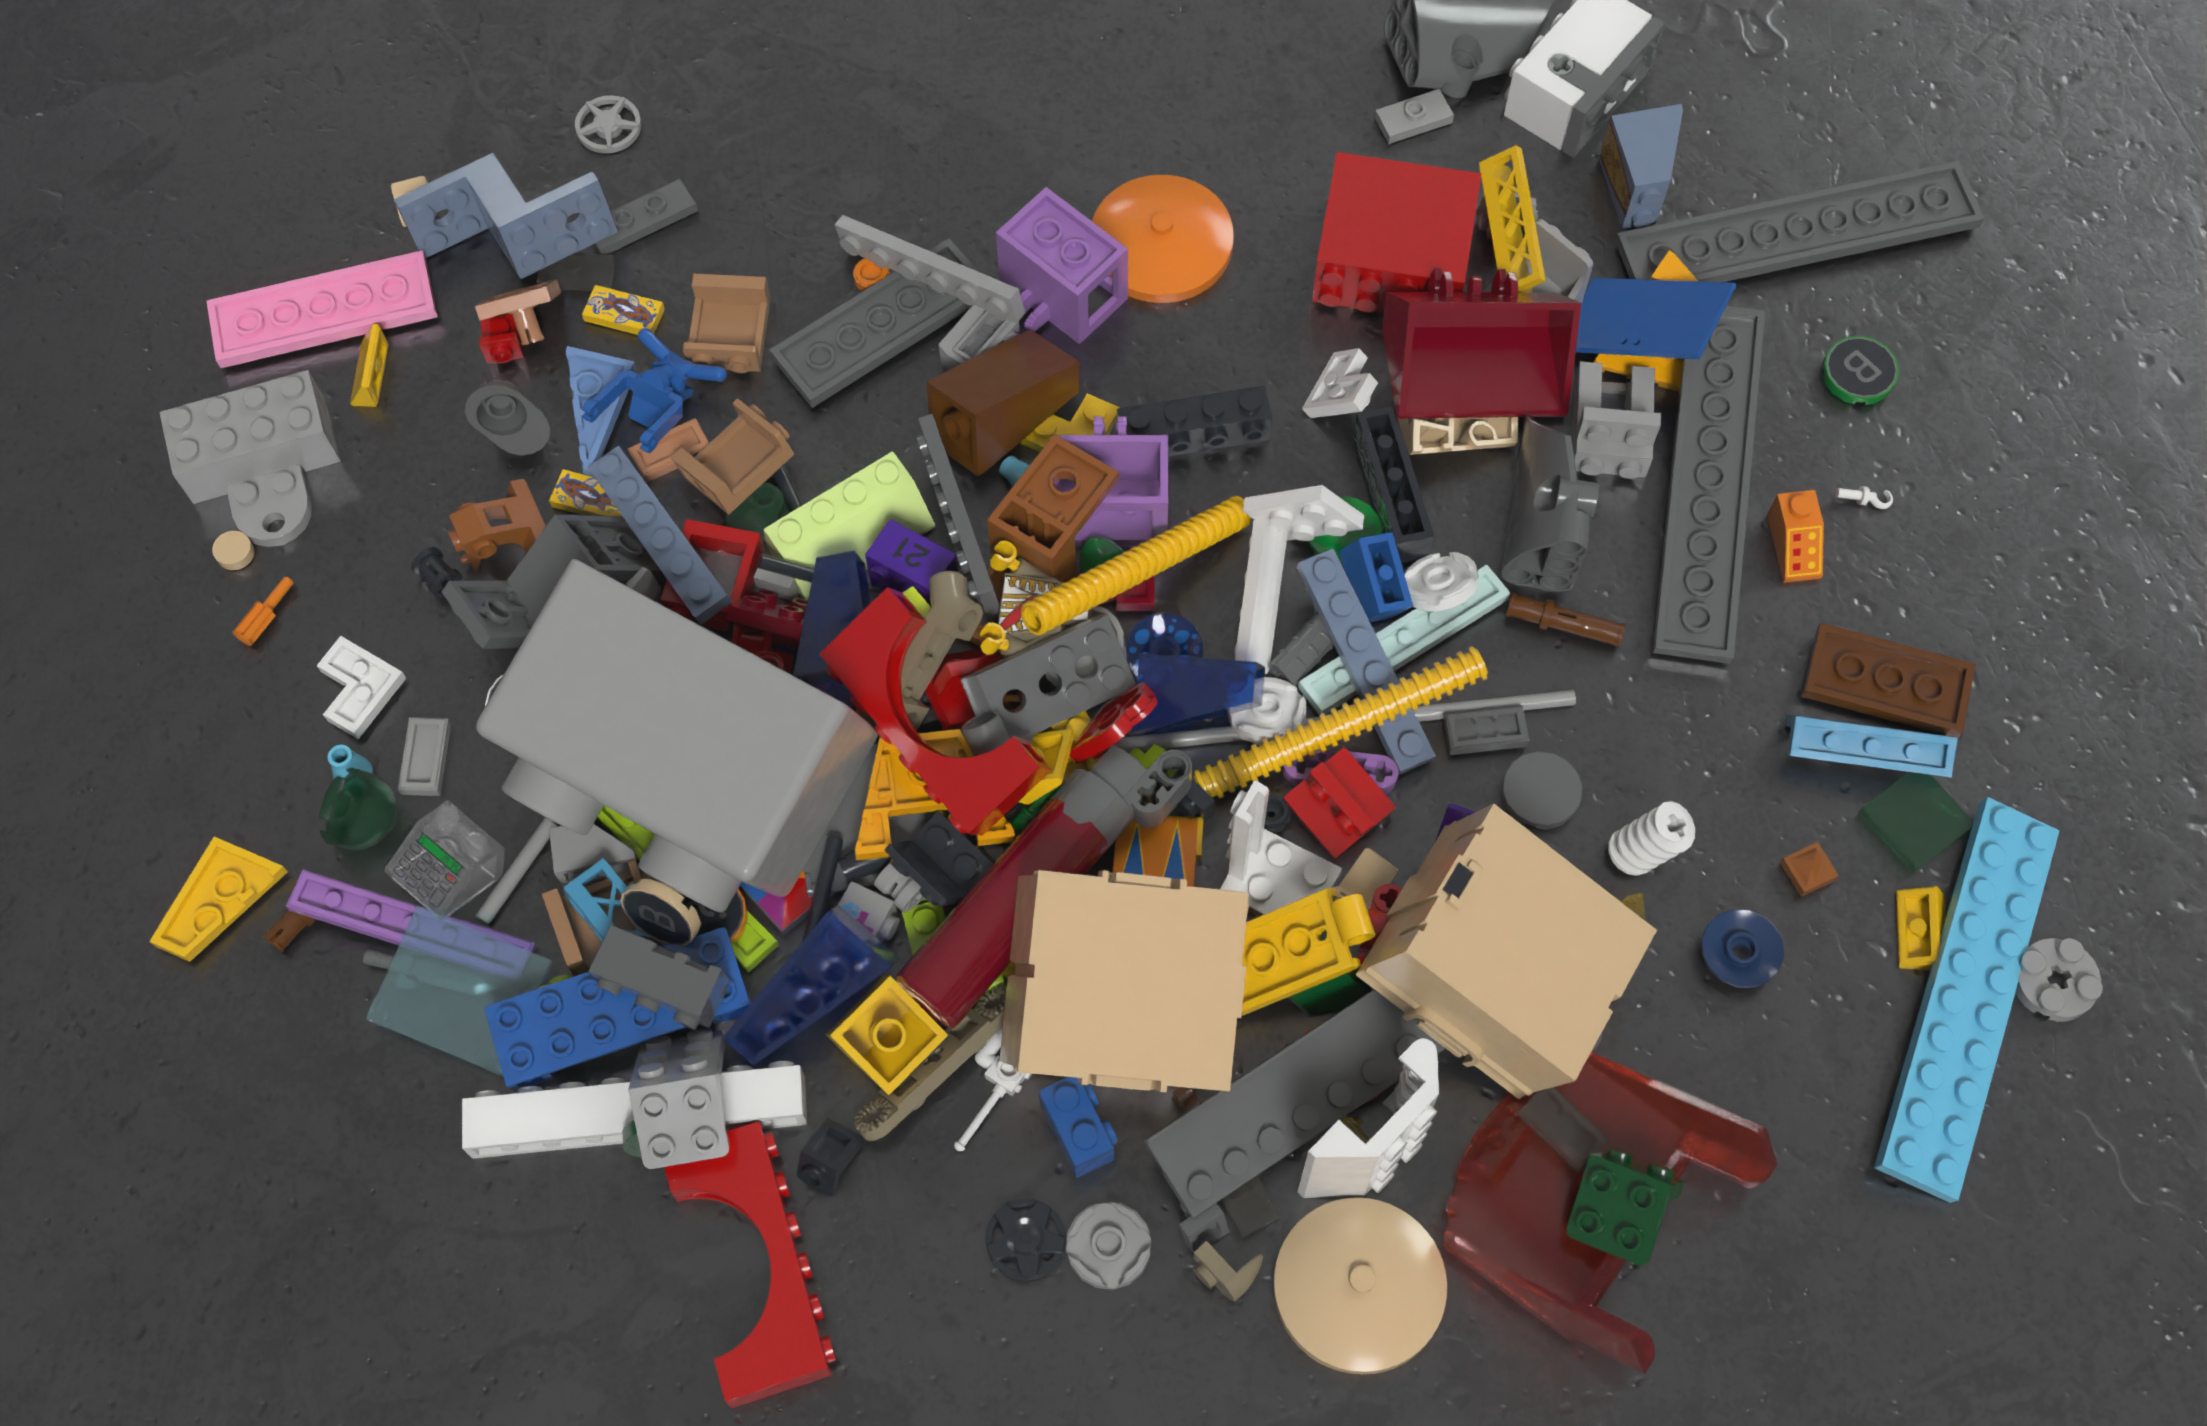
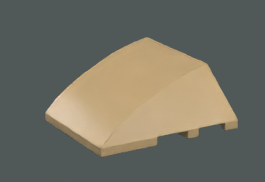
M1518 417L1398 419L1409 455L1515 446L1518 443Z

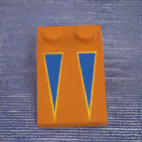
M1166 817L1158 826L1151 828L1143 827L1132 820L1116 839L1113 872L1167 877L1171 879H1187L1186 886L1194 887L1198 819Z

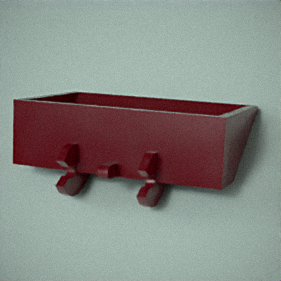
M1434 268L1428 281L1427 292H1386L1382 330L1396 419L1525 417V415L1530 417H1566L1569 411L1582 303L1555 292H1518L1516 274L1508 272L1506 275V269H1498L1491 292H1481L1482 278L1480 276H1470L1467 292H1453L1451 273L1443 272L1442 274L1441 268Z

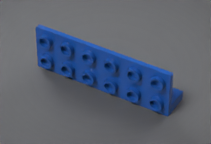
M722 927L695 936L692 942L685 946L671 944L662 947L675 954L678 951L691 957V961L707 968L713 965L724 971L731 983L713 1019L715 1025L755 1012L751 998L746 991L726 928ZM589 972L487 1005L484 1008L506 1087L514 1092H518V1089L522 1087L536 1086L556 1079L554 1074L556 1071L686 1028V1026L673 1021L675 1013L662 1007L659 1008L657 1013L638 1006L634 1003L637 996L621 990L619 996H615L596 987L598 979L594 978Z

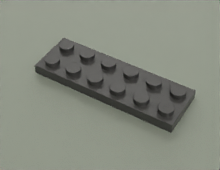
M950 238L929 250L977 271ZM895 271L769 349L774 362L813 408L970 309L972 305H967L959 298L948 293H939L920 281L908 280Z
M933 414L918 418L923 433L916 435L923 457H926L924 458L959 564L964 576L967 578L971 599L982 607L981 626L988 623L998 624L1000 614L998 600Z

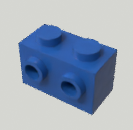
M1393 532L1359 538L1339 551L1344 571L1369 622L1393 618L1413 607Z
M1067 1077L1039 1090V1100L1075 1177L1078 1178L1113 1161V1144L1117 1143L1118 1140L1108 1119L1100 1121L1094 1107L1099 1105V1101L1091 1084L1081 1085L1077 1083L1078 1078Z

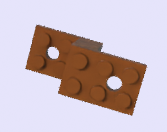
M1054 434L987 519L991 558L994 554H999L1004 558L1002 554L995 551L994 547L1000 541L1005 540L1015 546L1017 551L1015 559L1021 557L1063 583L1077 578L1075 537L1119 481V472ZM1069 479L1075 483V487L1070 491L1062 492L1057 490L1054 484L1058 480ZM990 565L987 572L999 606H1001L1005 573H1010V569L1007 567L1005 570L998 571ZM979 623L970 641L981 648L985 638L980 636V632L985 625L981 626ZM998 649L995 653L1001 654L1000 649Z

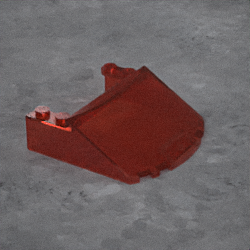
M1591 1052L1576 1081L1537 1091L1530 1096L1524 1095L1520 1099L1509 1093L1483 1122L1469 1143L1455 1173L1458 1179L1452 1197L1448 1196L1446 1204L1448 1218L1446 1231H1444V1247L1447 1252L1572 1344L1576 1339L1645 1375L1656 1353L1655 1345L1650 1335L1644 1330L1597 1307L1627 1260L1572 1239L1567 1234L1569 1219L1590 1154L1608 1151L1609 1147L1619 1148L1633 1154V1162L1648 1167L1649 1162H1653L1673 1169L1675 1171L1673 1177L1677 1179L1681 1178L1690 1162L1701 1166L1702 1169L1721 1175L1744 1188H1754L1764 1183L1771 1176L1778 1163L1765 1127Z

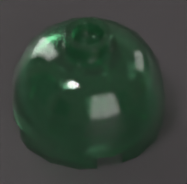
M348 768L346 771L349 774L345 778L337 776L331 782L324 795L319 818L326 820V831L320 829V834L327 844L360 851L380 843L395 827L397 822V806L394 792L382 778L360 769Z

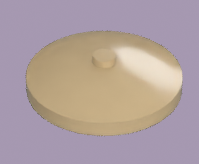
M1345 1198L1326 1203L1314 1209L1293 1227L1279 1251L1274 1270L1273 1290L1280 1320L1291 1339L1302 1351L1328 1368L1349 1374L1363 1375L1394 1369L1412 1359L1426 1346L1437 1330L1444 1313L1447 1299V1278L1441 1254L1434 1240L1411 1215L1383 1201L1370 1198Z

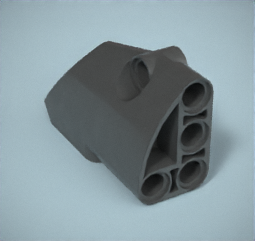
M1393 0L1385 18L1384 35L1401 74L1409 87L1440 89L1450 97L1463 98L1466 96L1472 81L1509 73L1514 63L1520 57L1524 58L1555 0Z
M1526 415L1519 441L1501 578L1515 585L1558 592L1568 591L1573 588L1587 553L1591 518L1595 514L1600 484L1577 480L1572 437L1570 435L1545 427Z

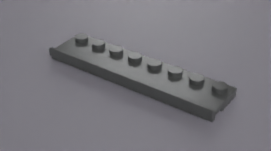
M1373 989L1231 1082L1230 1091L1216 1092L1143 1140L1145 1142L1144 1145L1152 1153L1162 1169L1165 1179L1189 1217L1194 1218L1398 1081L1404 1065L1399 1060V1057L1413 1042L1422 1038L1429 1039L1435 1044L1437 1054L1446 1048L1416 1026L1419 1018L1409 1021L1404 1020L1402 1016L1405 1012Z

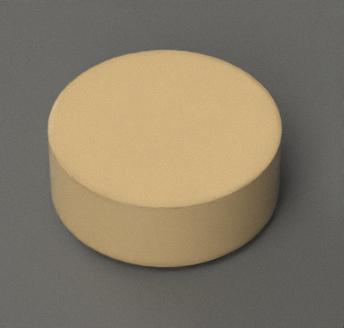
M228 531L221 534L215 540L212 553L223 568L239 570L246 567L252 561L255 549L247 535L240 531Z

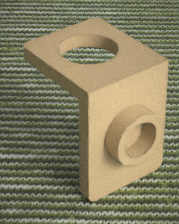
M1366 848L1340 885L1332 887L1336 889L1338 897L1334 900L1352 894H1361L1368 911V909H1371L1376 889L1382 885L1391 884L1398 874V869L1372 849Z

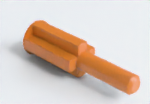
M283 577L263 604L257 601L232 631V634L242 643L252 646L276 616L272 611L291 588L293 580L289 577Z

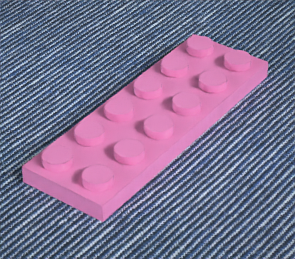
M423 250L206 300L215 359L220 368L367 334L372 324H378L381 330H386L438 317L427 260Z

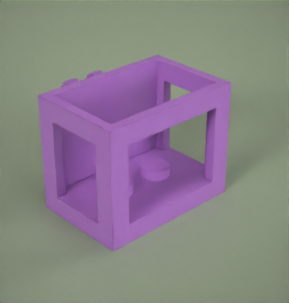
M1047 187L996 232L999 281L1019 289L1025 312L1031 307L1034 309V312L1026 319L1024 326L1027 330L1030 329L1035 332L1047 321H1050L1080 344L1128 299V248ZM1100 285L1113 296L1089 317L1088 294Z
M1094 417V435H1057L1119 472V481L1076 535L1075 547H1082L1086 541L1094 537L1111 539L1120 547H1135L1167 530L1168 435H1127V417H1118L1116 422L1117 435H1104L1105 422L1103 417ZM1061 479L1054 484V487L1059 491L1067 492L1075 487V483L1069 479Z

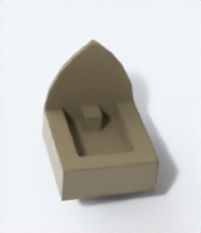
M1206 1241L1194 1252L1193 1262L1197 1266L1193 1268V1271L1208 1288L1211 1289L1215 1285L1228 1299L1235 1302L1253 1283L1262 1265L1263 1255L1260 1253L1236 1273Z

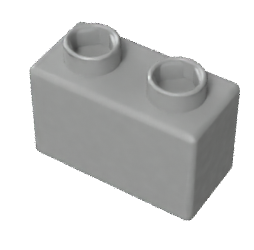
M571 559L476 723L477 731L482 737L518 757L501 786V790L506 795L581 835L589 833L604 805L655 833L638 863L639 869L659 882L665 883L686 897L716 912H724L727 909L741 882L776 897H784L790 893L878 737L874 727L843 702L577 559Z

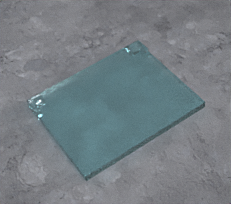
M417 906L380 990L371 1004L366 1020L503 1076L484 1008L487 1005L539 989L543 985L553 961Z

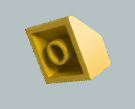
M884 975L826 1033L840 1050L887 1095H890L948 1036L889 975Z

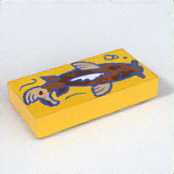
M595 285L582 316L585 322L638 335L639 331L643 328L650 329L655 333L665 307L661 301Z
M565 469L562 470L549 499L551 507L586 516L623 517L596 478Z

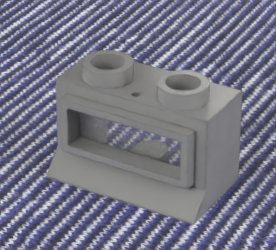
M972 305L938 344L941 367L950 370L1020 335L1019 322L1016 323L1004 317L997 318L989 311Z

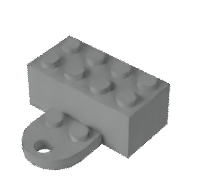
M309 370L159 412L172 474L192 503L195 504L228 495L232 517L237 528L256 545L265 547L281 546L296 539L306 529L312 516V503L304 472L341 462L326 400ZM275 520L285 521L284 526L279 531L267 532L271 522Z

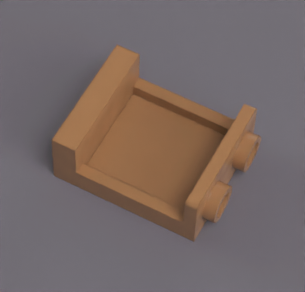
M693 273L692 289L695 302L689 341L683 343L685 360L699 365L723 367L725 370H731L736 373L760 372L771 299L766 277Z
M738 398L732 403L738 413V417L695 457L682 447L670 457L683 477L728 515L794 455V452L787 443V440L790 438L787 431L776 421L770 424L767 417L756 405L751 404L748 407Z
M635 859L628 862L630 870L618 874L627 887L633 881L637 884L640 879H652L651 876L639 869ZM609 879L585 887L592 897L610 899L612 883ZM558 888L543 893L542 897L567 967L573 976L587 973L602 944L601 941L566 899L565 895H561ZM617 891L615 900H621L622 896ZM599 905L608 916L609 906ZM614 907L612 920L614 925L619 929L636 931V926L624 913L623 908ZM650 940L658 944L657 946L661 945L657 940Z

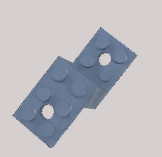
M493 153L394 199L417 250H423L426 258L489 229L520 279L618 232L600 183L593 172L526 203ZM449 210L443 218L434 219L439 211ZM580 213L575 221L566 223L570 215Z

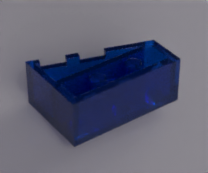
M1140 653L1137 685L1145 682L1155 693L1158 703L1142 721L1132 727V733L1149 735L1157 731L1189 725L1192 722L1262 706L1265 666L1250 661Z

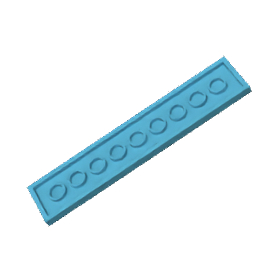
M1989 797L1981 800L1978 805L1941 933L1938 958L1931 968L1874 1166L1877 1170L1949 1203L1959 1201L2021 970L2020 959L2028 948L2060 831Z

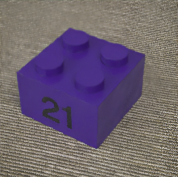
M892 519L888 521L865 553L872 587H878L881 591L888 587L902 593L914 587L930 607L929 579L934 574L943 571L958 572L955 553Z

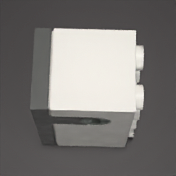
M1573 0L1570 9L1565 14L1559 13L1554 19L1550 31L1545 36L1540 35L1534 41L1530 53L1525 59L1520 57L1512 66L1509 76L1512 78L1511 85L1504 96V99L1507 100L1504 116L1559 150L1562 148L1564 153L1574 158L1652 69L1657 53L1655 48L1660 42L1665 22L1654 16L1652 17L1651 14L1628 0Z

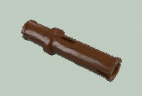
M1512 592L1505 616L1539 624V629L1546 630L1547 627L1619 648L1625 630V623H1618L1588 613L1554 605V600L1547 599L1546 602Z

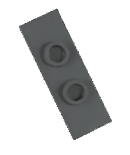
M678 179L610 211L618 232L594 245L603 257L697 212L696 203L681 179Z

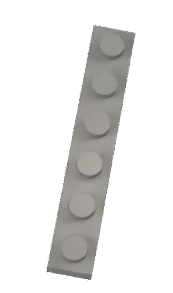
M842 215L834 224L841 247L850 255L864 257L880 268L887 267L908 280L920 281L939 293H948L959 298L967 305H976L983 308L997 318L1004 317L1018 323L1026 313L1019 289L845 215Z

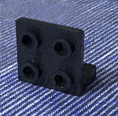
M938 810L913 840L890 843L884 849L892 858L890 861L891 865L900 874L906 877L910 876L921 886L919 892L927 901L933 905L940 906L959 903L996 861L987 851L978 846L977 842L968 833L962 834L949 821V815L944 810Z

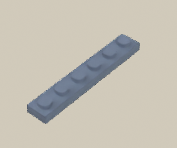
M619 445L588 466V469L700 625L732 603Z
M1334 549L1299 562L1296 569L1360 699H1365V694L1367 693L1371 695L1376 694V689L1380 687L1383 690L1388 689V684L1391 682L1394 685L1399 684L1400 682ZM1412 709L1407 710V715L1403 717L1400 714L1396 715L1395 720L1392 722L1389 719L1384 720V725L1381 727L1377 724L1373 725L1388 756L1398 767V775L1430 762L1436 757Z

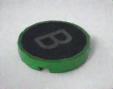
M1865 336L1846 337L1834 343L1827 352L1822 366L1824 383L1836 397L1851 404L1866 402L1865 405H1871L1885 399L1897 383L1899 374L1897 359L1891 350L1878 340Z

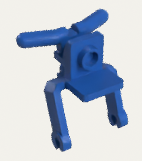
M643 328L639 331L638 338L660 362H653L651 369L641 374L631 370L620 372L594 398H590L585 402L582 407V411L585 412L582 418L591 423L594 422L626 389L632 390L633 396L629 417L649 428L640 437V442H642L640 449L651 453L656 448L658 442L683 417L682 402L692 397L694 390L686 385V380L691 378L720 382L726 378L727 373L723 367L699 365L682 359L679 355L671 352L650 329Z

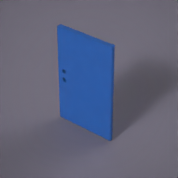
M1592 278L1581 304L1576 352L1700 360L1736 289V284L1728 282Z

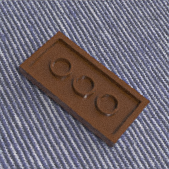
M1820 623L1815 634L1802 697L1930 732L1959 738L1964 729L1976 664Z

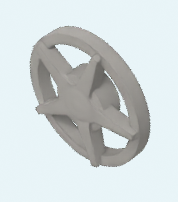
M601 96L587 101L579 110L575 119V131L579 141L589 150L598 153H615L629 147L639 136L642 126L638 109L623 96ZM615 104L610 110L602 111L597 108L601 105ZM623 107L632 112L635 122L621 119L619 114ZM591 111L595 116L593 122L581 128L585 116ZM623 129L632 130L625 139L612 144L613 138L620 135ZM596 132L598 136L606 139L607 145L593 143L585 135Z

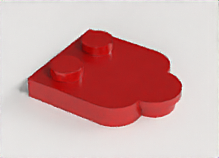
M1142 682L1104 703L1073 743L1069 755L1076 764H1079L1090 757L1096 760L1103 756L1112 745L1122 739L1133 726L1142 721L1155 708L1158 703L1155 693L1145 682Z

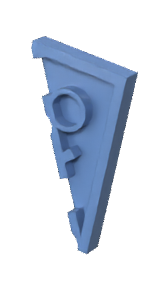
M567 346L566 357L570 370L569 380L573 393L572 402L575 425L578 430L580 460L582 462L583 474L594 477L588 466L602 457L629 389H626L592 423L582 418L585 413L582 411V407L588 399L594 398L620 372L631 370L636 373L637 368L634 361Z

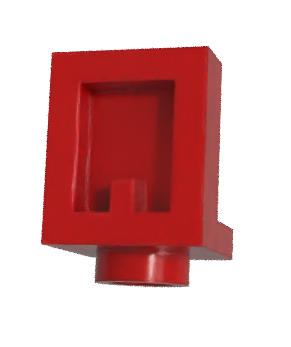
M512 314L480 320L482 337L479 338V346L487 364L495 362L507 363L513 359L524 358L521 339Z

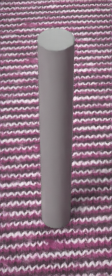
M546 817L543 819L475 915L478 920L486 925L490 924L550 839L549 828L558 827L555 822Z

